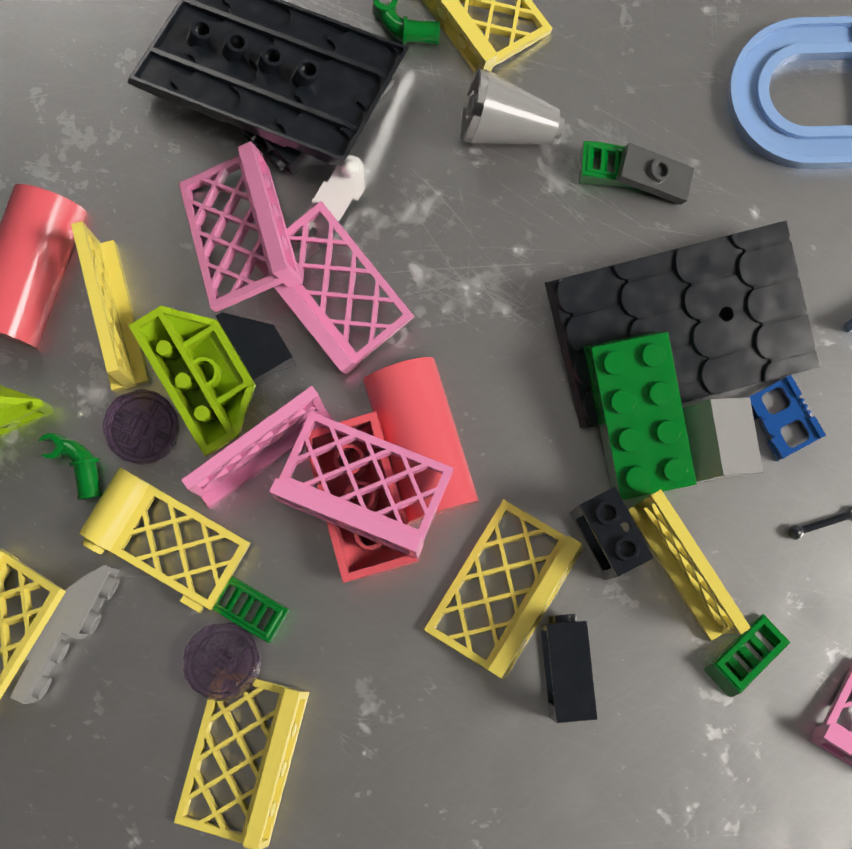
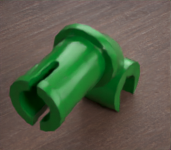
M373 0L372 12L374 17L381 21L386 30L401 41L403 45L406 46V42L439 44L440 21L408 20L407 16L401 18L396 14L398 0H391L388 6L382 4L379 0Z
M47 433L38 440L53 441L57 446L52 453L42 454L41 456L47 459L66 457L72 461L69 462V467L74 468L78 493L77 500L102 496L97 463L100 462V458H95L82 444L68 439L62 434Z

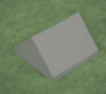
M750 397L709 399L683 407L696 483L763 473Z

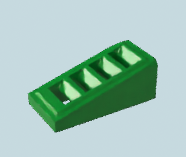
M583 141L580 152L579 184L635 188L616 181L624 146L596 141ZM594 158H600V170L593 169ZM608 159H614V172L607 171Z
M234 576L230 578L212 609L269 644L273 642L291 609ZM231 584L236 589L224 607L219 602ZM244 592L249 596L240 612L236 614L232 610ZM255 600L261 602V605L250 622L245 617ZM268 607L275 611L265 628L262 629L258 627V624Z
M764 614L760 615L750 625L751 628L735 638L704 668L705 672L729 697L741 694L791 643ZM757 631L773 646L770 650L755 635ZM746 642L761 656L759 660L744 645ZM735 653L749 666L747 671L733 657Z

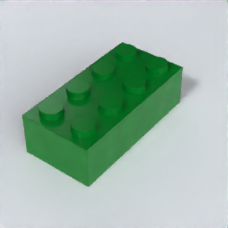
M657 331L584 346L611 488L616 487L622 500L654 494L659 490L664 492L697 485L668 332Z

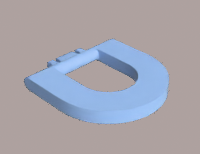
M852 16L790 18L765 27L743 47L731 69L728 79V109L739 135L755 152L778 165L795 169L852 168V125L802 126L792 123L775 109L769 93V83L773 72L789 62L852 60Z

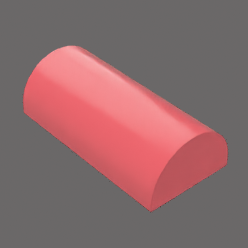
M27 184L14 185L0 222V338L38 349L75 246L71 224L84 221L87 212L75 202L61 195Z
M433 357L410 359L384 367L366 376L363 379L372 412L376 411L385 441L454 468L435 516L478 503L479 499L435 359ZM393 454L389 456L394 474L406 470L402 458ZM408 461L410 468H413L418 465ZM426 469L413 476L420 492L423 493L436 488L442 474ZM409 477L397 481L402 501L416 496ZM432 497L424 499L427 508ZM420 502L404 508L408 524L423 520L425 514Z
M376 411L339 422L385 440ZM325 427L312 430L309 437L313 450L334 442L330 429ZM336 432L338 439L346 437L345 435ZM358 440L342 446L348 464L370 456L366 444ZM371 446L374 454L383 451ZM338 448L316 457L323 475L344 467ZM389 456L377 460L384 479L395 475ZM309 459L314 478L319 477L312 459ZM373 462L352 471L358 489L381 481ZM348 473L326 481L330 493L334 496L341 497L354 492ZM397 482L387 485L394 503L401 502L402 499ZM322 483L316 485L317 489L324 491ZM383 487L362 495L366 509L377 512L391 506ZM358 498L349 501L361 506ZM404 508L398 510L402 523L409 526ZM394 512L385 515L386 517H389L397 521ZM326 522L343 583L379 575L419 562V559Z

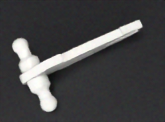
M350 155L347 156L342 166L337 165L328 182L323 181L308 211L322 201L339 222L352 199L358 201L366 189L362 161L358 157ZM323 214L310 223L309 231L312 228H316L317 234L315 238L325 239L329 232V222ZM302 230L295 236H302ZM293 242V252L296 251L301 242ZM311 244L306 254L305 262L321 249L318 247L320 244Z

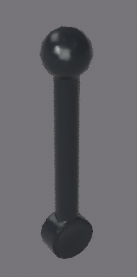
M852 507L848 508L846 513L801 527L792 525L788 529V535L791 539L798 540L805 533L846 520L852 521Z

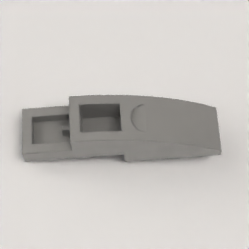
M104 564L86 574L65 590L66 593L25 658L28 663L10 696L11 699L24 705L35 703L36 699L40 700L43 698L52 681L48 676L54 664H59L69 649L68 637L85 639L87 634L92 635L96 630L102 616L98 611L104 600H109L115 593L119 584V579L116 576L120 569Z

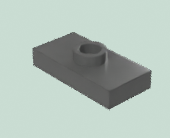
M628 143L623 147L616 181L682 205L688 199L694 167Z

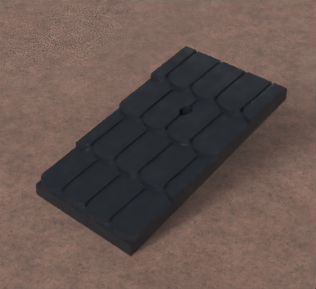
M179 0L130 75L128 84L177 106L181 104L222 123H231L280 146L286 147L287 145L330 165L342 166L409 47L283 0Z
M787 220L545 282L580 428L599 425L584 346L657 331L668 332L681 403L820 367L817 351L814 348L815 343L809 317L806 313L807 308L800 277L798 278L799 273L792 242L789 239L790 234Z

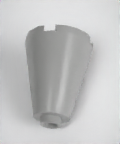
M476 70L467 92V96H470L467 108L463 107L459 131L460 140L469 144L550 145L554 138L559 139L561 137L565 118L560 117V109L488 70Z

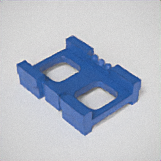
M792 375L749 396L754 420L758 418L760 421L759 425L765 436L768 435L770 440L766 441V444L776 461L826 436L817 418L810 416L812 412L807 410L808 405L803 404L805 399L799 397L802 393ZM775 388H780L788 399L789 406L776 414H771L764 405L762 396ZM794 421H799L807 432L808 439L795 447H789L781 434V429Z

